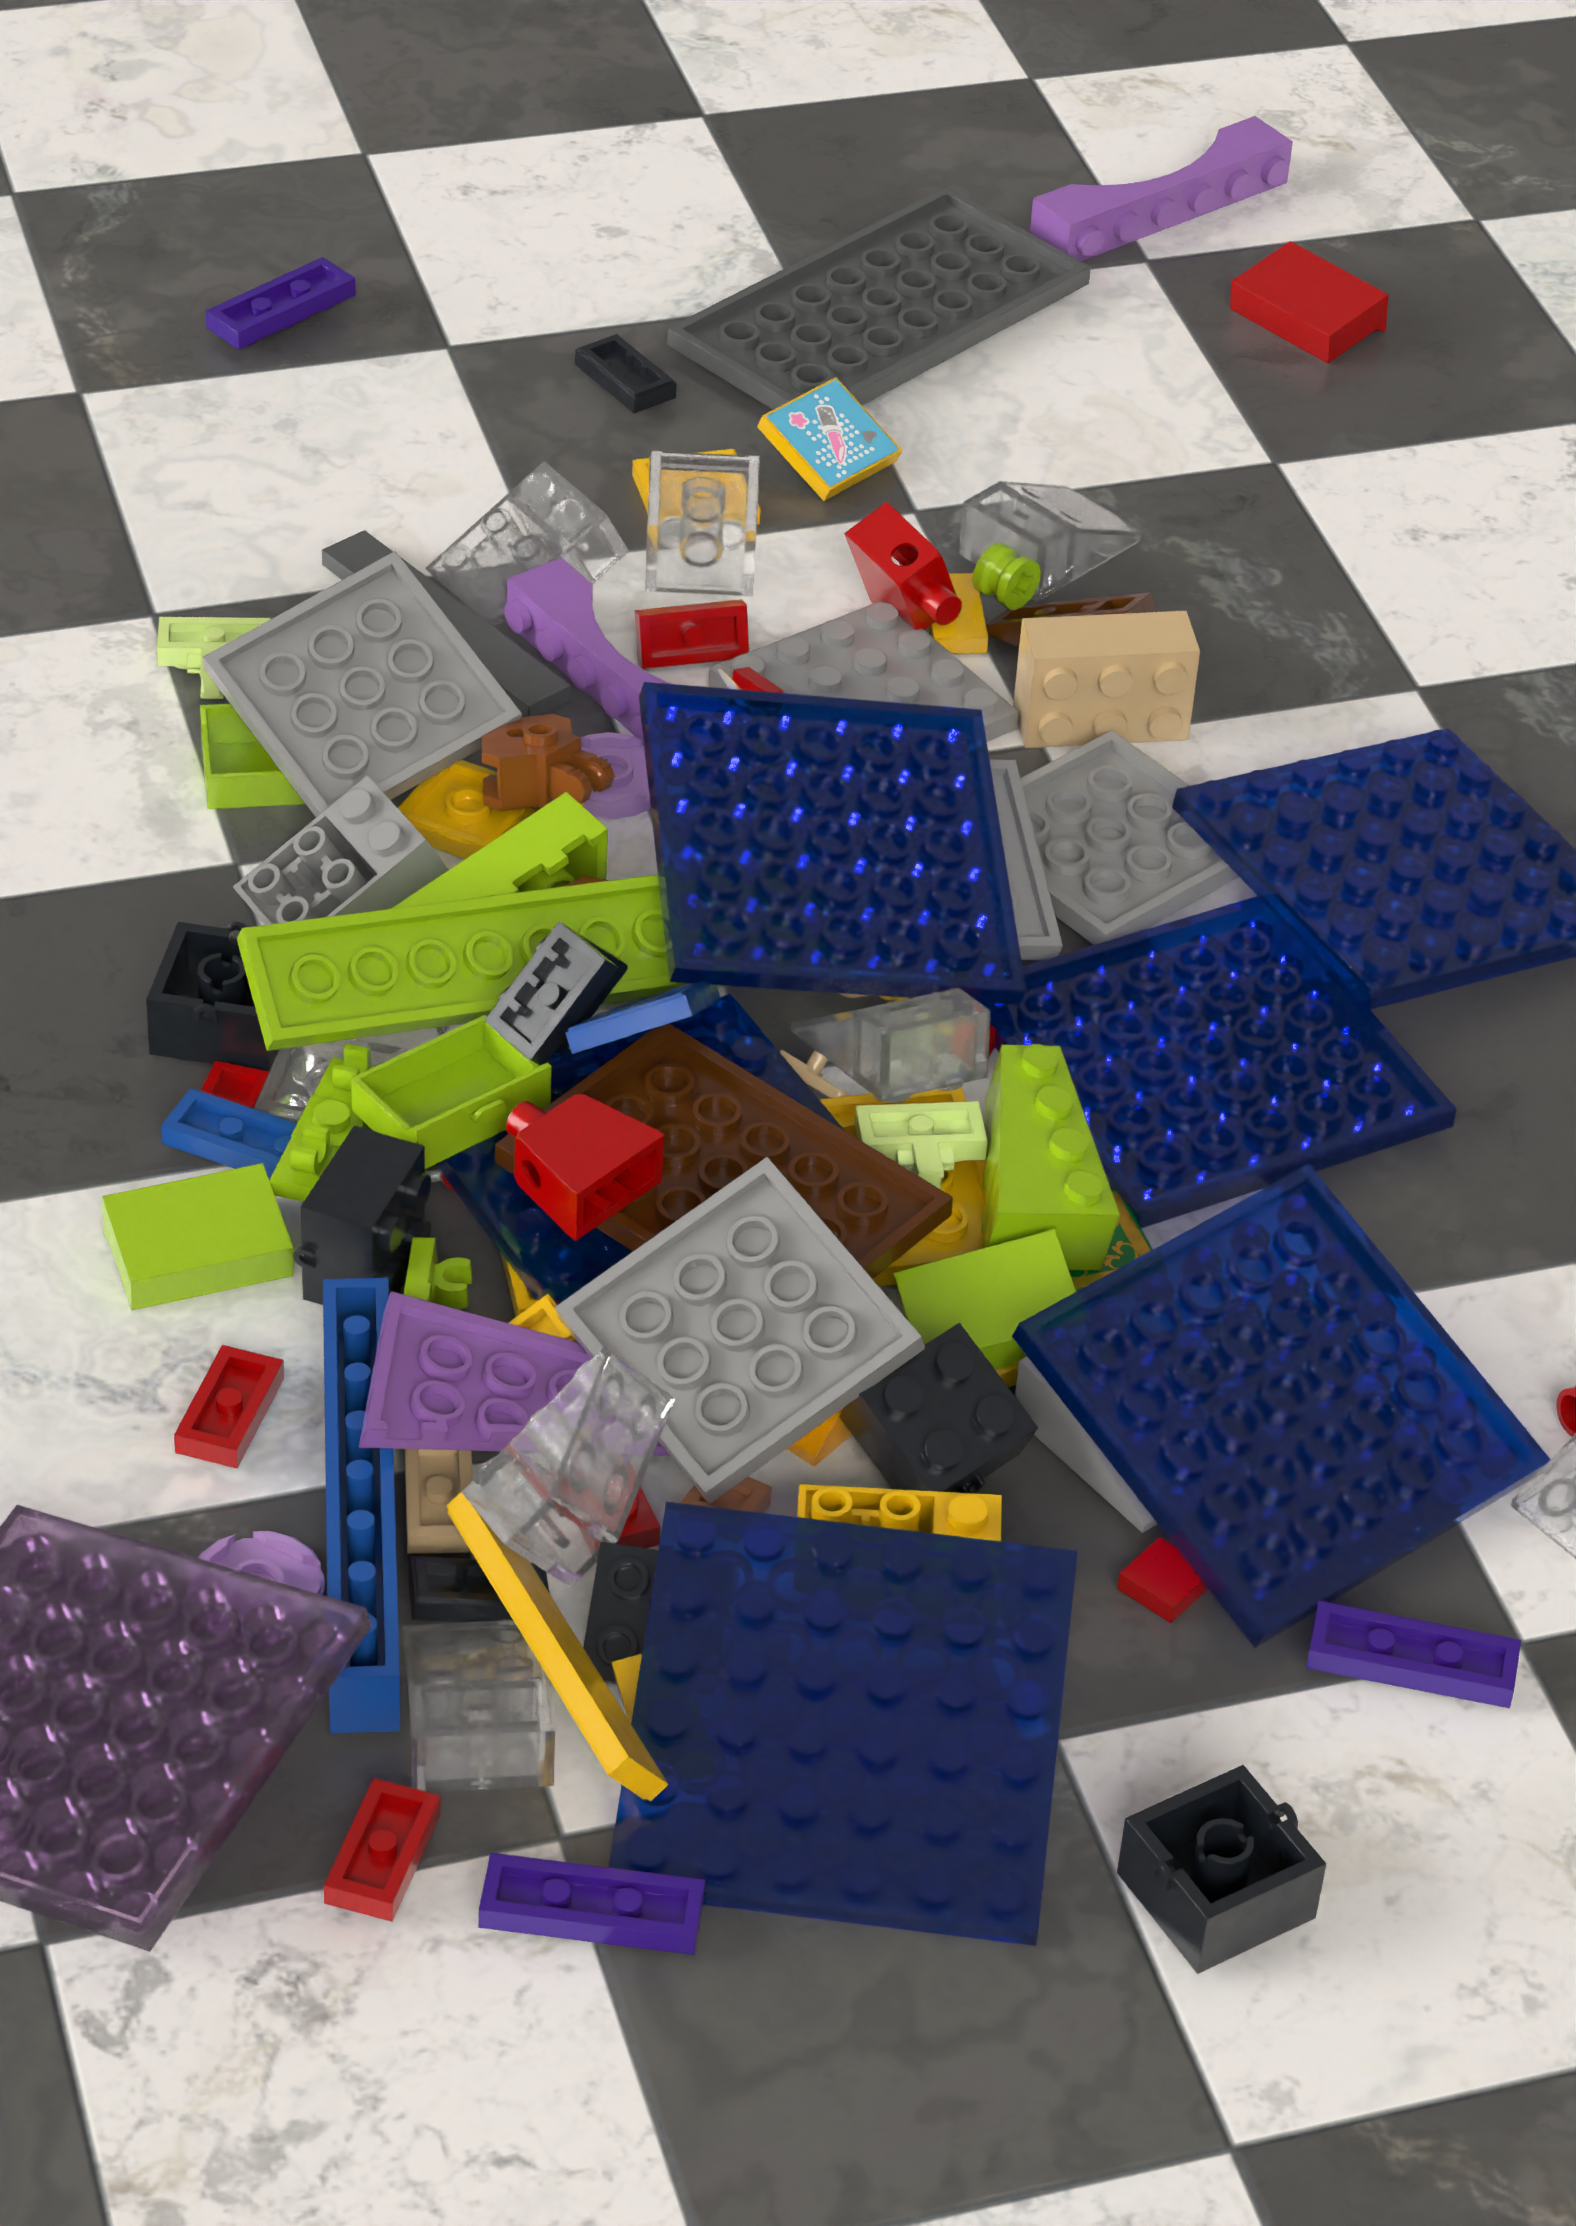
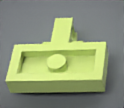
M159 617L156 647L157 666H174L179 669H187V673H199L201 677V699H223V693L204 669L203 656L269 621L270 618Z
M979 1101L859 1105L855 1108L854 1125L857 1139L941 1189L944 1171L954 1170V1162L986 1160L987 1136Z

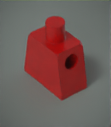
M885 502L844 533L872 603L882 601L892 604L898 610V616L914 630L921 628L925 630L935 622L939 625H947L958 617L962 609V601L956 595L942 555L888 502ZM892 557L899 562V565L892 561Z
M585 1094L573 1095L548 1113L530 1101H523L512 1110L507 1119L506 1131L515 1137L514 1177L518 1186L575 1241L662 1182L664 1134Z

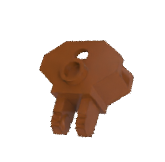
M556 714L522 717L521 720L501 726L482 736V763L497 768L496 776L491 774L483 779V805L500 811L522 808L540 810L565 792L569 793L581 804L590 799L589 796L592 790L600 793L610 788L614 777H616L611 767L612 764H609L607 759L604 760L602 756L598 758L596 754L581 750V737L572 735L571 719Z

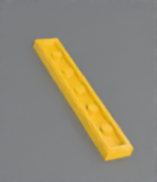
M463 1490L446 1505L448 1508L447 1513L606 1773L643 1800L652 1801L669 1784L504 1520Z

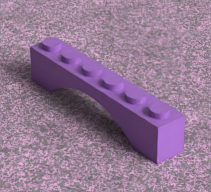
M1250 117L1219 129L1215 141L1204 155L1190 165L1171 174L1128 184H1069L1034 197L1030 233L1079 261L1089 259L1286 184L1293 141L1258 117Z
M562 557L507 579V603L504 613L509 627L534 646L545 660L552 662L569 677L578 689L583 690L595 700L608 716L616 719L636 738L641 739L642 746L649 748L652 752L653 747L656 748L663 755L665 763L676 776L683 778L698 793L702 794L755 771L757 726L724 697L700 693L668 683L643 671L623 657L605 638L595 620L592 606L593 584Z

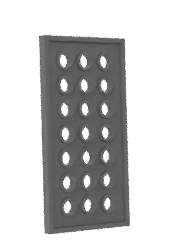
M946 186L670 326L667 334V345L773 410L835 377L861 405H864L1088 285L1091 267Z

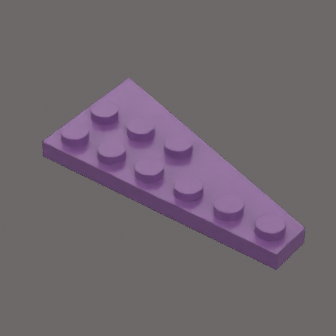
M390 1292L382 1319L359 1448L670 1456L578 1342L396 1292Z

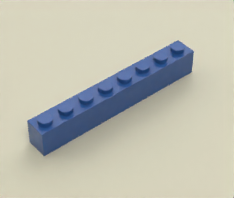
M388 1278L323 1279L330 1733L400 1731V1664L393 1448H359L382 1319L389 1298Z

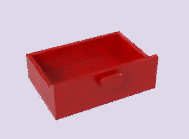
M1289 241L1231 281L1230 309L1329 364L1375 330L1386 331L1389 294Z

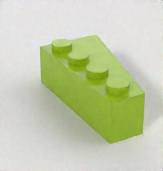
M565 792L393 908L563 887L584 875L606 879L608 828L569 793Z
M1040 1044L1001 1045L985 1097L984 1127L987 1136L986 1166L983 1172V1190H985V1208L982 1214L983 1248L1055 1229L1069 1270H1102L1120 1214L1061 1047Z

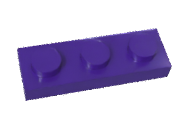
M321 257L206 310V328L239 350L355 296L356 280L349 273Z
M1318 1600L1306 1668L1510 1708L1515 1688L1521 1640Z
M490 1853L479 1905L478 1928L695 1955L704 1903L705 1879Z

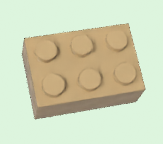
M1187 611L1022 618L1013 707L1019 711L1018 726L1024 747L1081 746L1111 730L1129 743L1188 740L1200 649Z

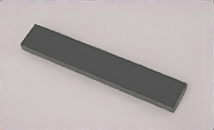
M364 530L322 549V565L343 580L393 551ZM401 558L522 713V717L544 715L571 701L572 685Z

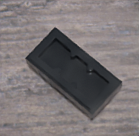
M618 334L575 349V365L634 414L676 398L677 383Z
M411 1556L408 1569V1585L412 1620L463 1622L477 1625H516L476 1559ZM531 1563L549 1592L546 1564Z

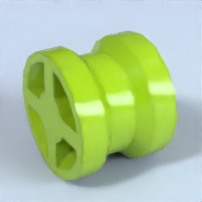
M995 543L977 561L972 581L974 588L986 596L997 595L999 603L1010 610H1017L1023 607L1036 592L1040 582L1041 569L1036 561L1027 556L1018 558L1015 550L1004 543Z

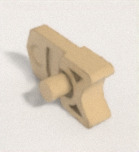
M781 1050L771 1066L796 1081L788 1093V1096L796 1101H803L809 1090L813 1092L814 1089L830 1098L851 1096L821 1078L823 1074L820 1072L828 1058L815 1050L806 1064Z

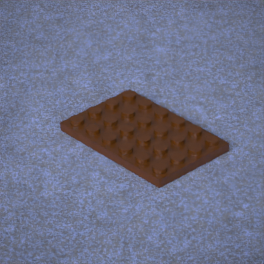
M669 1023L650 1030L543 1109V1111L548 1113L573 1095L585 1094L664 1134L662 1182L596 1227L632 1251L645 1244L766 1157L770 1159L872 1279L942 1224L952 1213V1196ZM509 1134L495 1144V1163L514 1174L515 1137Z

